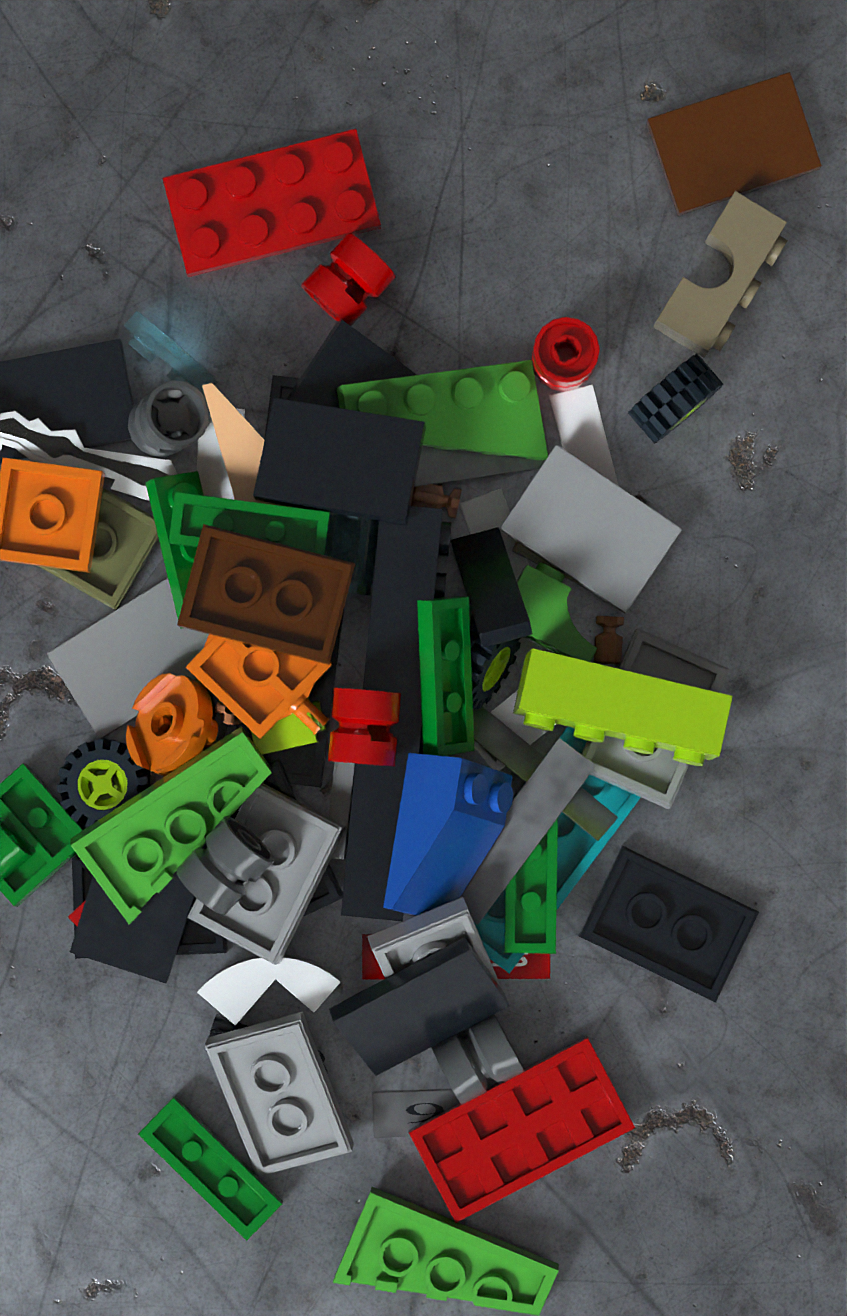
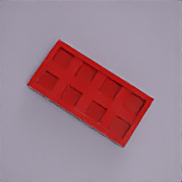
M357 129L162 178L188 278L342 239L348 233L357 235L381 229Z
M587 1036L525 1068V1072L512 1079L487 1088V1092L463 1105L459 1103L408 1131L455 1223L635 1128Z

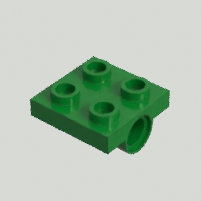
M24 763L0 783V891L15 907L21 905L77 854L71 847L70 841L72 837L84 830L78 822H75L70 817L71 814L63 809L60 801L28 765Z

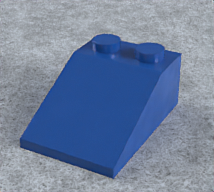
M408 753L383 908L418 916L461 897L505 826L506 815L513 801L512 775L464 758Z

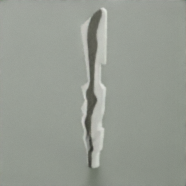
M17 411L0 413V450H2V445L17 449L27 458L36 462L103 471L105 477L115 479L111 487L113 490L150 501L145 482L157 477L178 474L171 460L84 448L75 429L51 431L39 418L29 421Z

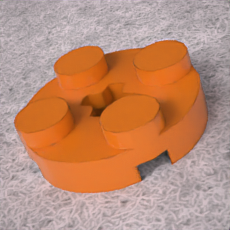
M171 673L161 674L152 679L141 690L134 702L132 709L138 710L139 713L136 717L135 727L127 724L126 743L128 752L136 765L162 776L168 775L200 754L203 748H207L214 743L218 735V723L212 718L213 706L206 687L197 680L184 675L176 676Z

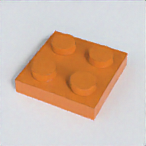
M2 457L0 471V561L91 573L105 473L99 470Z

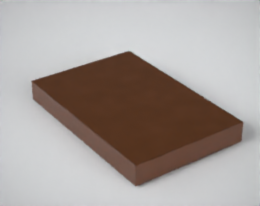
M790 72L648 118L646 122L678 216L729 200L735 191L744 195L820 170L822 167Z
M203 524L177 626L329 665L355 563Z

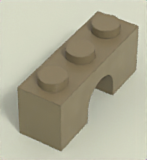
M735 191L704 242L725 257L729 266L728 280L719 287L703 288L683 277L653 328L694 353H698L703 358L711 347L721 351L736 326L728 321L735 307L739 304L746 309L762 284L754 278L763 261L772 266L788 240L780 236L787 222Z

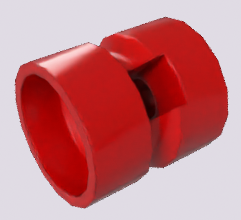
M348 233L330 252L332 261L330 265L319 264L304 280L301 287L334 320H343L352 326L367 310L365 300L368 297L378 298L395 280L396 275L372 249L359 238Z
M570 317L553 319L542 327L535 338L531 360L534 374L543 385L551 390L565 392L577 389L588 381L598 362L600 351L597 336L591 327L579 319Z
M334 688L332 717L339 722V728L330 732L328 761L395 767L397 737L390 732V727L399 722L401 693Z

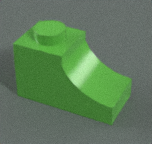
M540 562L536 568L527 564L517 579L533 633L525 636V638L555 654L591 662L598 648L589 643L578 632L570 618L567 597L572 588L562 583L565 575Z

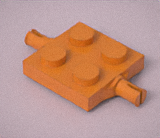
M209 635L204 648L186 666L259 739H262L279 720L292 714L299 718L314 735L322 728L308 716V713L312 714L323 726L330 720L308 697L314 684L331 668V663L326 665Z

